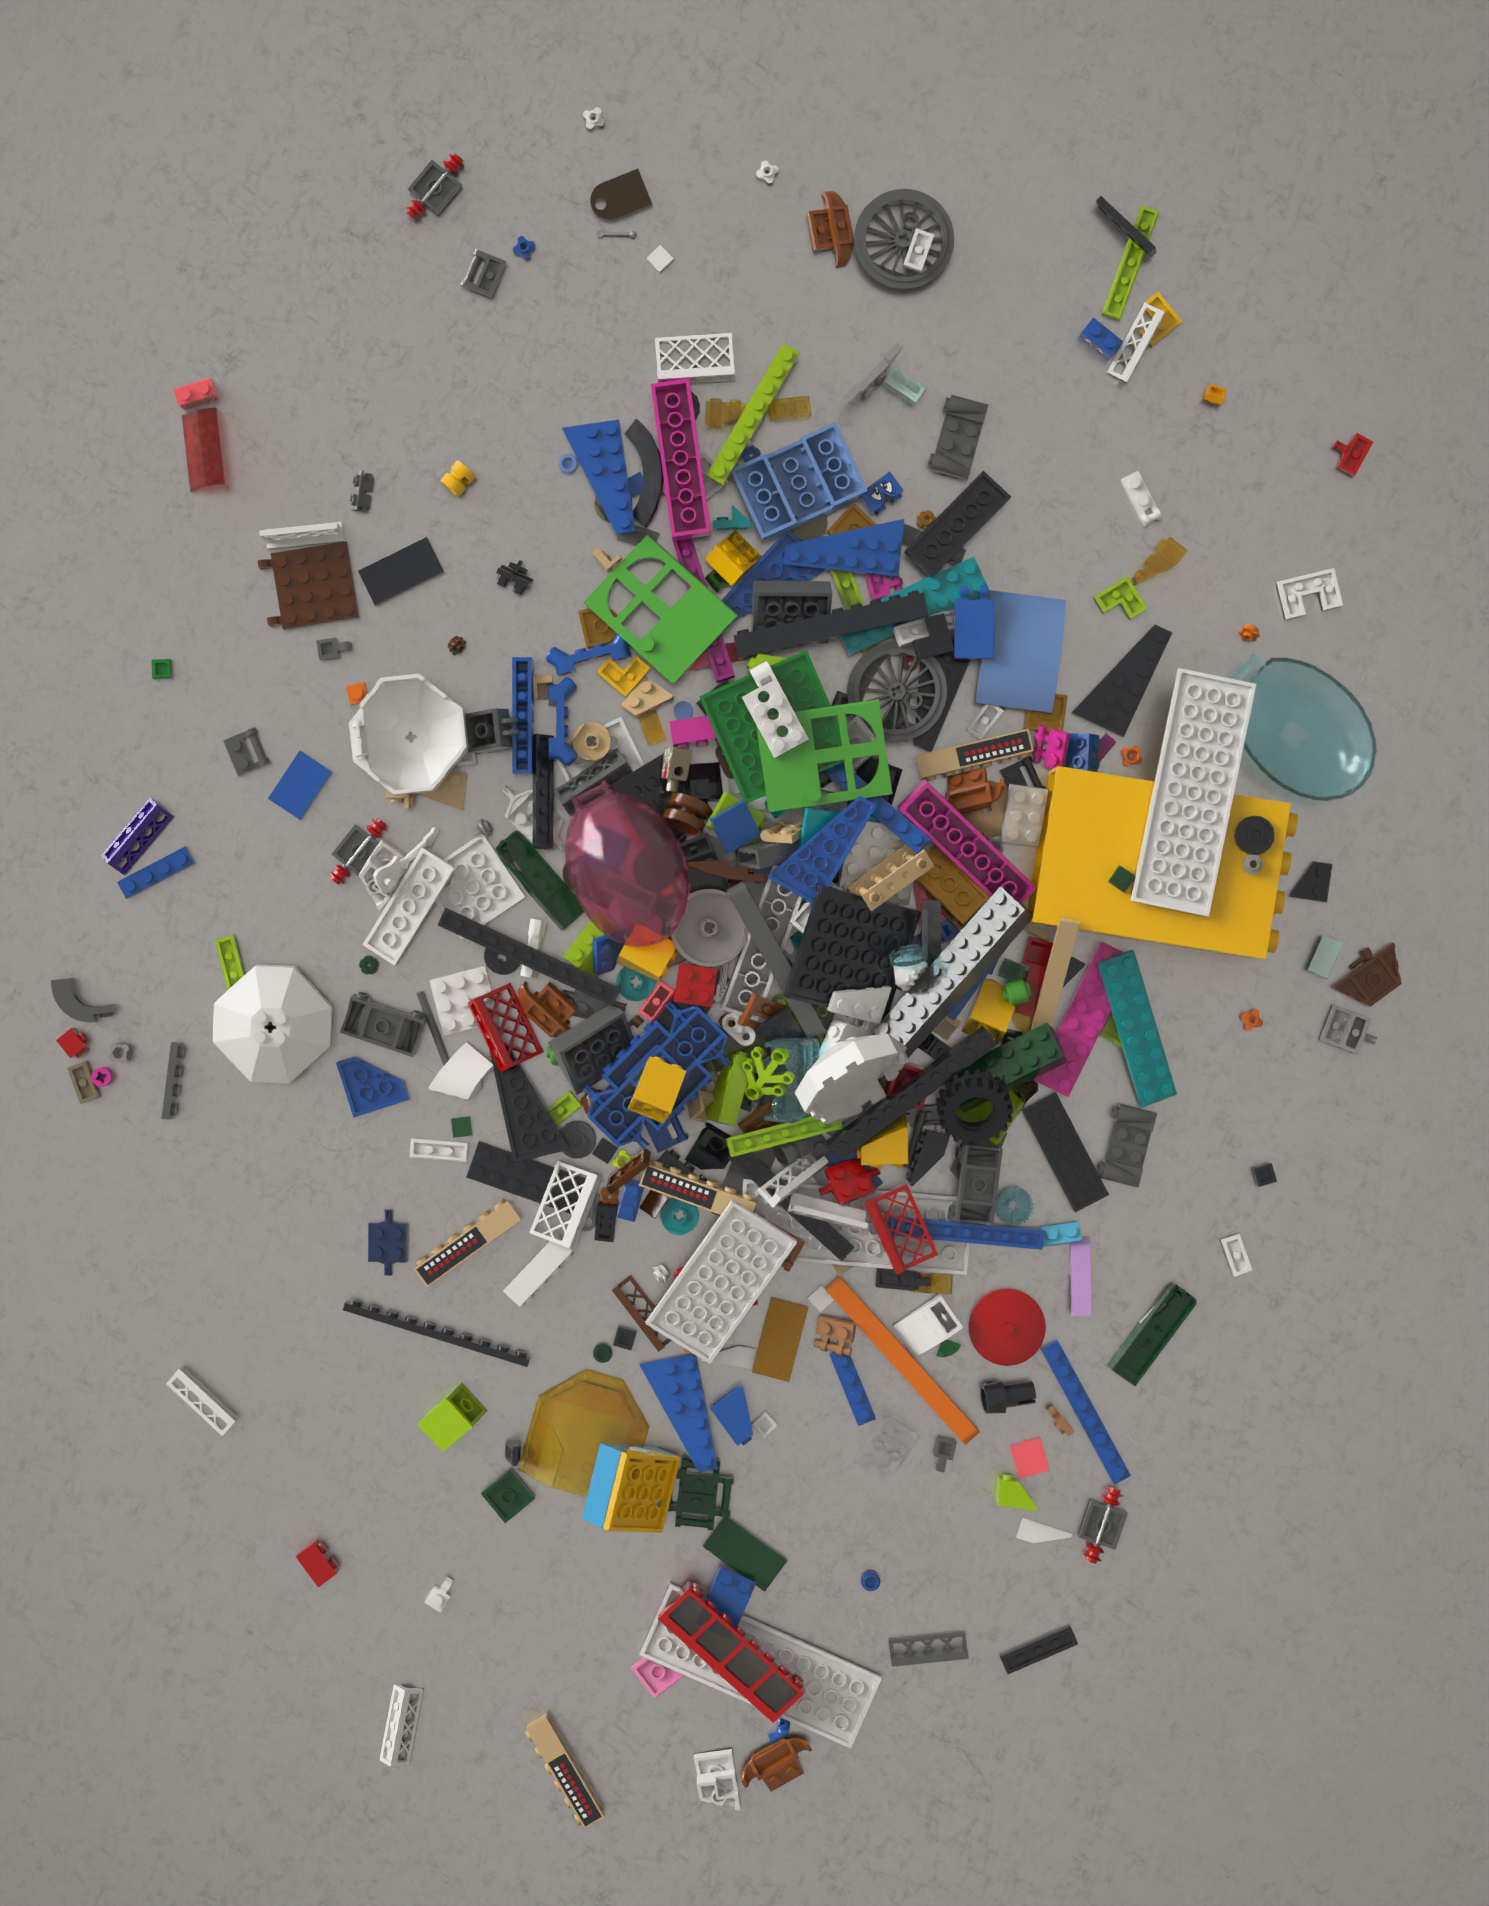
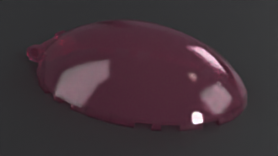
M606 780L602 781L601 785L581 795L572 796L571 800L576 812L572 815L567 829L565 857L568 875L581 907L591 922L602 933L621 944L634 947H649L663 942L679 928V924L683 916L686 915L689 904L690 883L688 880V868L686 867L684 854L671 829L655 810L639 798L622 791L612 793ZM605 791V796L593 800L583 807L580 803Z

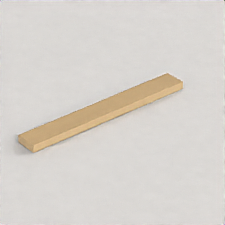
M1060 917L1031 1030L1045 1023H1048L1051 1027L1053 1025L1080 920Z

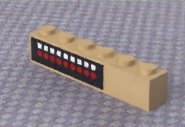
M1024 729L916 755L915 761L919 778L931 781L936 779V775L943 774L944 777L955 775L954 771L962 769V772L974 770L973 766L981 765L982 768L992 766V762L998 760L1000 764L1009 762L1011 757L1018 756L1019 759L1026 758L1034 750L1029 729Z
M657 1160L649 1161V1166L644 1169L639 1186L719 1215L723 1213L732 1199L754 1212L758 1200L754 1199L755 1196L744 1193L742 1195L736 1193V1189L728 1186L722 1188L718 1186L717 1182L700 1180V1176L693 1173L686 1175L681 1173V1169L672 1166L670 1168L664 1167L663 1163Z
M501 1200L494 1206L495 1210L489 1214L486 1211L478 1217L480 1221L475 1225L471 1222L463 1228L464 1232L461 1235L454 1234L447 1239V1245L444 1247L439 1245L431 1251L433 1253L432 1256L429 1258L424 1256L416 1262L417 1266L414 1270L427 1288L522 1220L521 1215L510 1200L506 1202Z
M548 1713L529 1722L526 1726L527 1731H525L528 1740L530 1742L533 1741L536 1745L535 1751L538 1757H543L548 1774H553L556 1780L554 1783L558 1791L564 1793L566 1805L574 1810V1818L578 1825L582 1824L585 1829L605 1817V1810Z

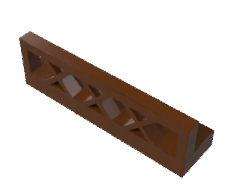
M632 1275L612 1289L613 1293L658 1352L672 1341L669 1338L662 1341L658 1336V1331L655 1332L653 1328L646 1325L647 1313H652L655 1305ZM631 1281L635 1286L634 1294L625 1293L622 1286ZM636 1297L645 1299L647 1302L646 1310L638 1309L635 1306Z

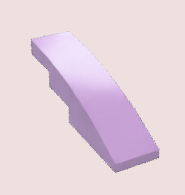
M1082 1237V1242L1070 1244L1072 1316H1091L1090 1237Z

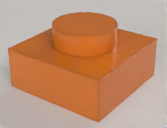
M365 682L346 686L351 706L360 704L368 694Z

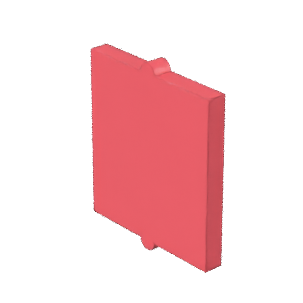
M1040 1437L1028 1441L1023 1440L1021 1443L1010 1446L1019 1479L1031 1475L1036 1476L1038 1473L1050 1470Z

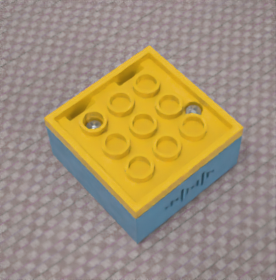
M600 1443L582 1519L607 1531L662 1533L681 1457L655 1446Z

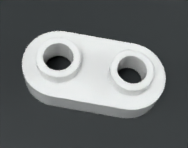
M733 1013L724 1016L722 1019L723 1029L740 1045L750 1046L755 1042L756 1034L754 1030L749 1026L743 1027L739 1025V1016ZM735 1021L736 1024L734 1027H729L728 1023ZM746 1033L750 1035L748 1040L743 1039V1035Z

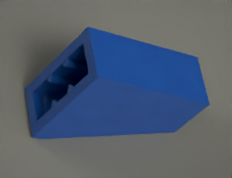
M741 1383L710 1405L711 1411L737 1446L747 1444L753 1435L744 1386Z

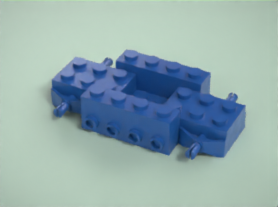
M670 1001L665 1006L674 1017L670 1032L657 1019L654 1022L650 1021L644 1027L645 1031L640 1036L636 1035L630 1041L631 1045L626 1050L622 1049L617 1054V1059L613 1063L607 1064L602 1070V1077L613 1088L598 1093L588 1084L583 1089L592 1100L587 1117L617 1147L634 1141L644 1150L649 1145L641 1135L645 1119L657 1131L660 1129L664 1130L671 1123L670 1119L674 1115L678 1116L685 1109L683 1106L687 1101L691 1103L699 1095L697 1091L701 1087L705 1089L712 1082L710 1079L712 1077L711 1072L702 1063L715 1058L719 1059L725 1067L728 1066V1063H731V1060L723 1052L728 1037L727 1034L699 1006L694 1005L680 1010ZM649 1057H659L665 1063L679 1065L686 1071L672 1112L664 1124L628 1110Z

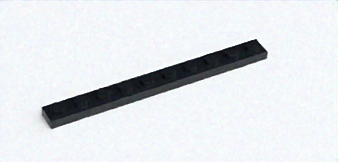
M448 908L444 909L438 922V926L611 1006L614 1005L621 988Z
M351 1299L344 1303L343 1311L525 1367H528L531 1357L527 1356L528 1353L520 1350L512 1352L509 1351L507 1346L498 1344V1347L490 1345L491 1342L488 1340L480 1339L477 1341L473 1340L471 1335L461 1333V1336L454 1334V1330L443 1327L441 1330L435 1328V1324L424 1322V1324L418 1323L416 1318L410 1316L402 1318L394 1311L388 1310L386 1313L380 1311V1307L374 1305L366 1307L361 1305L362 1302Z

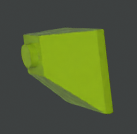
M1003 1474V1477L998 1476L995 1501L998 1506L1037 1511L1035 1502L1021 1483L1014 1478V1475Z

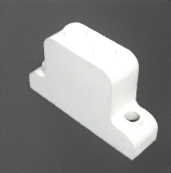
M857 1018L854 1024L834 1019L821 1045L818 1059L833 1041L838 1040L840 1042L853 1036L876 1035L873 1030L878 1024Z

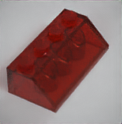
M217 407L197 409L183 414L182 424L190 492L229 488L221 412Z

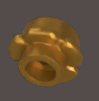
M929 510L922 511L918 515L917 523L921 528L926 529L936 517Z

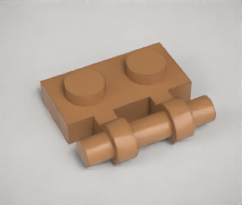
M820 1314L817 1320L816 1335L823 1337L822 1341L815 1339L813 1346L820 1348L821 1351L836 1352V1355L850 1356L852 1349L846 1347V1342L850 1344L854 1342L856 1323ZM830 1338L839 1340L838 1345L830 1343Z

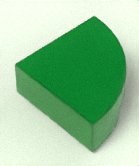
M946 1339L940 1343L936 1356H951L960 1349L961 1344Z

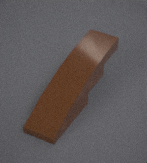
M729 860L686 862V867L721 879L744 882L767 881V874L748 875V867L729 868Z

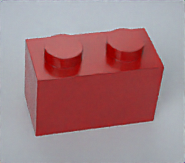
M316 1539L298 1552L295 1557L317 1587H320L338 1573L339 1564L335 1558H330L327 1554L328 1550L324 1543Z

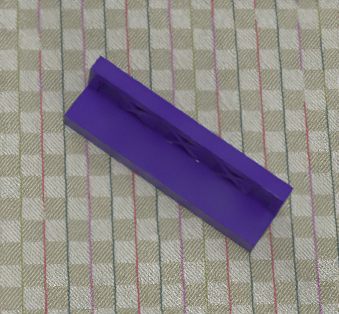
M150 797L101 857L107 864L124 875L172 819L173 815ZM159 812L166 815L162 821L155 822V817ZM146 828H151V834L143 837L142 832ZM139 842V848L136 851L130 852V846L133 843ZM127 857V862L122 868L116 864L120 858Z

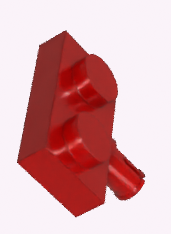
M1359 433L1354 435L1348 445L1337 440L1333 447L1343 452L1342 459L1337 468L1354 477L1370 450L1373 441Z

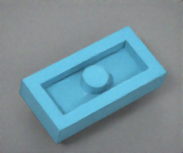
M1079 1222L1040 1228V1230H1044L1043 1247L1082 1242Z

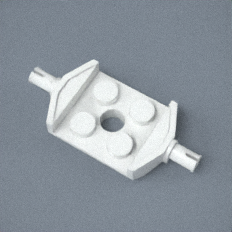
M505 786L504 788L508 793L504 789L501 792L510 799L505 817L532 843L533 824H531L529 818L533 814V790L514 794ZM553 810V844L555 843L563 851L565 849L561 844L565 848L568 846L559 837L564 820Z

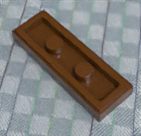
M647 1149L642 1150L608 1176L607 1191L611 1194L647 1168L651 1152Z

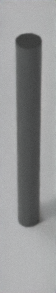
M424 991L417 993V997L427 1018L426 1021L442 1063L445 1065L449 1061V1057Z

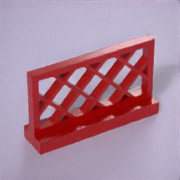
M511 983L468 1002V1006L500 1073L543 1053L527 1016L523 1013L524 1010ZM503 990H508L510 995L509 1002L500 999ZM490 998L495 1000L493 1009L486 1007L483 999ZM498 1002L507 1005L505 1014L496 1011ZM510 1007L517 1009L519 1013L517 1019L508 1016ZM494 1014L503 1017L501 1027L494 1024ZM506 1020L515 1022L513 1031L504 1028ZM519 1024L525 1026L527 1030L525 1036L516 1033ZM503 1032L512 1035L509 1044L503 1042L501 1038ZM515 1037L524 1040L521 1049L513 1046ZM527 1042L534 1045L536 1052L530 1053L525 1051ZM511 1049L520 1052L518 1060L514 1062L509 1055Z
M907 1184L864 1202L893 1270L897 1275L938 1255ZM905 1190L908 1195L905 1204L895 1200L897 1193ZM882 1199L890 1200L891 1204L888 1211L881 1210L877 1202ZM894 1202L904 1206L900 1216L890 1213ZM907 1207L913 1209L916 1213L913 1221L903 1218ZM889 1215L899 1219L896 1229L887 1226L886 1222ZM902 1220L912 1224L908 1234L898 1231ZM914 1225L922 1227L923 1234L921 1239L911 1236ZM897 1233L907 1236L903 1247L895 1244L894 1239ZM909 1238L920 1241L916 1252L906 1248ZM922 1242L930 1245L932 1253L927 1255L919 1253ZM904 1251L915 1254L912 1262L904 1264L902 1259Z

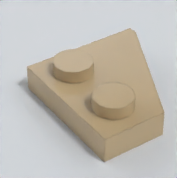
M644 676L621 704V707L638 718L647 711L659 708L658 705L667 701H673L674 696Z

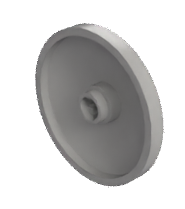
M701 889L684 897L676 906L670 923L671 938L677 951L688 961L705 967L719 966L731 961L742 950L748 936V929L728 893L716 889Z

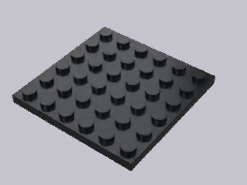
M819 884L783 996L828 1008L833 991L862 990L870 987L881 988L882 986H890L892 989L882 1016L883 1019L890 1011L897 989L894 977V963L900 958L907 957L921 911L889 902H884L871 911L861 895Z

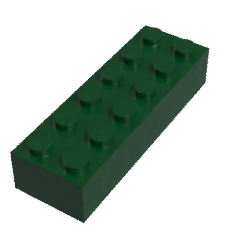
M1045 1023L987 1052L961 1071L958 1076H964V1071L966 1070L969 1071V1074H975V1069H977L983 1075L988 1071L991 1072L992 1078L997 1075L1001 1083H1005L1007 1090L1010 1091L1067 1063L1068 1060L1053 1028L1048 1023ZM973 1097L965 1100L958 1108L965 1113L989 1100L983 1097Z

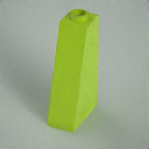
M736 1051V1054H728L727 1057L731 1060V1063H728L726 1067L724 1065L712 1092L714 1101L705 1109L707 1120L730 1126L736 1125L748 1082L746 1073L742 1068V1064L747 1059H751L747 1057V1053Z

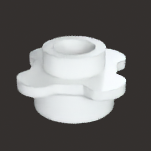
M596 107L594 110H585L583 112L588 129L604 125L600 108Z
M765 160L761 162V168L756 172V176L767 183H772L779 169L776 165L772 166Z
M663 1265L653 1267L655 1279L658 1282L666 1283L670 1277L666 1268Z

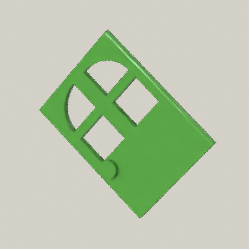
M649 535L644 537L583 602L673 685L738 617L732 609ZM644 559H656L664 562L666 565L646 586L627 570L634 563ZM673 570L691 588L670 609L653 593V590ZM616 580H619L635 595V598L614 618L609 610L608 597ZM643 602L661 620L646 636L639 640L622 623Z
M879 699L794 711L808 740L775 758L756 725L769 812L855 800L859 796L869 798L892 794ZM778 714L767 716L769 719H776ZM846 714H855L865 719L872 727L877 741L850 745ZM838 715L842 746L815 750L811 719ZM779 726L776 731L777 735L780 737L785 736L788 732L787 727ZM879 755L878 769L872 781L866 786L856 789L852 758ZM844 760L848 791L821 794L817 764Z

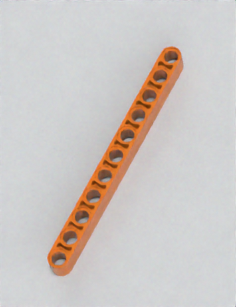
M840 1276L826 1288L830 1296L965 1445L980 1433L975 1425Z

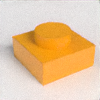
M1209 383L1204 399L1210 403L1222 405L1227 389Z

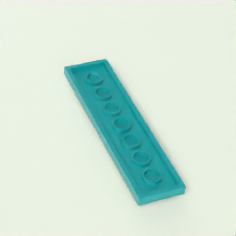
M971 557L938 572L933 578L929 576L881 598V602L888 601L890 596L900 595V597L908 596V592L919 590V593L924 592L928 615L931 616L955 608V600H961L960 586H968L969 600H974L980 597V586H987V583L975 557ZM909 622L843 636L841 639L850 656L894 636L892 630L894 627Z
M1129 950L1097 962L1140 1107L1144 1108L1177 1095L1134 950Z

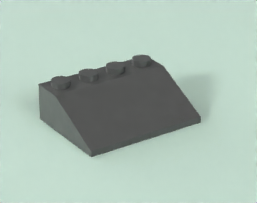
M753 581L752 631H755L756 627L767 625L768 628L773 627L779 621L786 620L787 623H791L797 617L813 618V614L824 612L825 615L830 614L832 605L830 581ZM828 640L820 641V642H816V643H828Z
M614 1004L613 1006H606L548 1043L574 1093L578 1095L583 1092V1089L588 1084L593 1086L604 1079L602 1077L604 1067L610 1062L613 1063L617 1059V1054L622 1049L626 1050L631 1045L630 1041L634 1037L624 1012Z

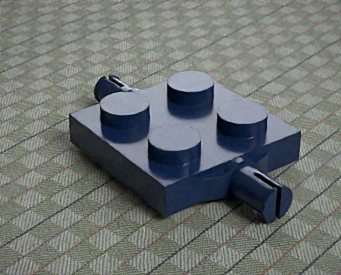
M386 1209L384 1210L385 1221L368 1223V1262L384 1264V1275L391 1276L392 1264L408 1262V1223L392 1221L393 1210Z

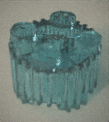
M1016 1186L1001 1189L996 1200L995 1213L997 1217L1004 1223L1011 1224L1012 1226L1014 1224L1016 1226L1018 1224L1021 1225L1022 1222L1025 1223V1220H1029L1028 1217H1031L1030 1214L1033 1213L1032 1209H1034L1031 1196L1023 1188ZM1012 1201L1018 1204V1208H1015V1210L1009 1207Z

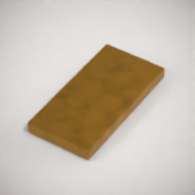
M934 844L926 852L934 867L916 880L936 900H941V905L964 925L990 897Z
M771 1297L752 1373L787 1382L790 1381L808 1311L807 1306Z

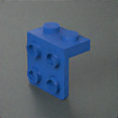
M1071 733L1065 767L1098 772L1100 766L1098 752L1101 746L1099 735Z

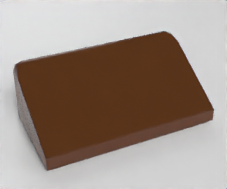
M650 1190L639 1208L655 1219L669 1196Z

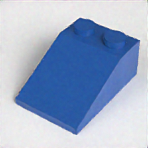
M720 1567L717 1570L706 1600L710 1599L717 1606L716 1609L721 1614L723 1612L732 1619L731 1623L737 1627L756 1582ZM702 1607L696 1622L699 1626H703L712 1617L704 1607ZM718 1620L707 1628L729 1639H732L734 1635Z

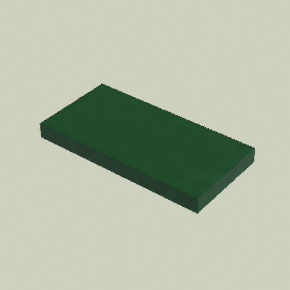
M723 1517L703 1544L706 1550L743 1577L756 1582V1586L764 1592L787 1562L785 1557L730 1517Z

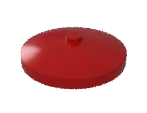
M1001 1288L985 1294L978 1300L971 1311L968 1330L974 1348L983 1358L997 1365L1013 1366L1029 1360L1036 1354L1045 1337L1046 1323L1040 1306L1031 1296L1017 1289Z

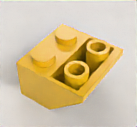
M734 530L715 545L705 560L733 586L762 556L742 535Z

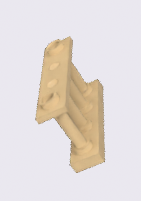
M905 844L847 885L846 888L851 893L861 895L869 909L873 911L933 868L934 865L925 850L916 854Z

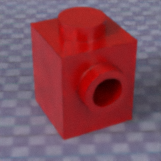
M70 1028L56 1040L70 1058H80L87 1052L86 1048L89 1047L87 1043L88 1038L84 1033L78 1032L76 1028Z

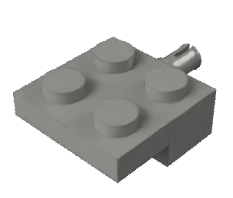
M1333 1004L1319 1040L1351 1053L1359 1054L1363 1041L1374 1045L1376 1041L1373 1040H1377V1037L1367 1034L1372 1018Z

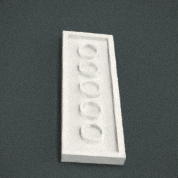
M422 847L363 945L394 966L397 965L454 872L455 867Z

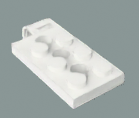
M766 661L749 670L759 688L742 696V699L775 758L807 741L808 737L768 662ZM761 691L769 693V699L766 702H761L758 699V694ZM775 708L778 710V717L776 719L768 718L767 712L769 709ZM782 725L786 726L788 729L787 734L783 737L778 736L777 728Z

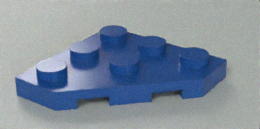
M356 1056L336 1062L353 1118L409 1100L404 1081Z

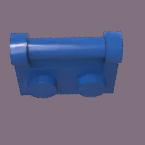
M676 1115L670 1119L678 1136L674 1139L668 1128L657 1131L645 1119L644 1125L658 1153L689 1139L687 1133H684Z

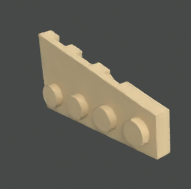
M450 771L435 791L417 794L463 811L467 772Z

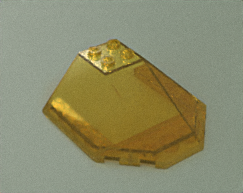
M584 1369L575 1376L540 1394L518 1470L551 1488L587 1498L600 1443L644 1446L650 1426L630 1393L624 1379Z

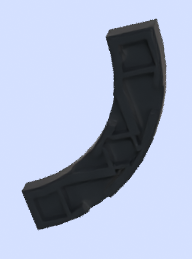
M635 419L624 433L636 447L643 467V486L639 500L633 510V517L643 526L647 527L658 508L657 504L663 490L664 476L660 451L653 436L638 419Z

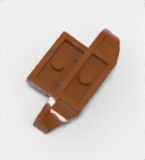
M834 191L821 192L825 198L826 206L823 210H814L807 213L814 251L832 249V252L836 254L835 268L845 267L851 256L854 243L848 205H845L843 199Z
M985 767L948 776L949 792L945 793V799L961 814L992 807L991 804L1003 795L1005 781L1004 778H1001L998 784L991 786L990 782L987 781Z
M526 981L520 986L518 998L524 1009L523 1013L549 1037L553 1036L556 1038L571 1029L568 1026L570 1024L568 1019L578 1007L551 982L540 993L536 991L534 994L528 989Z
M782 1738L751 1756V1760L742 1771L741 1782L747 1788L750 1781L757 1777L758 1780L763 1779L772 1792L804 1774V1770L797 1760L799 1758L798 1753L803 1750L811 1752L812 1748L804 1739L790 1738L785 1740V1738Z

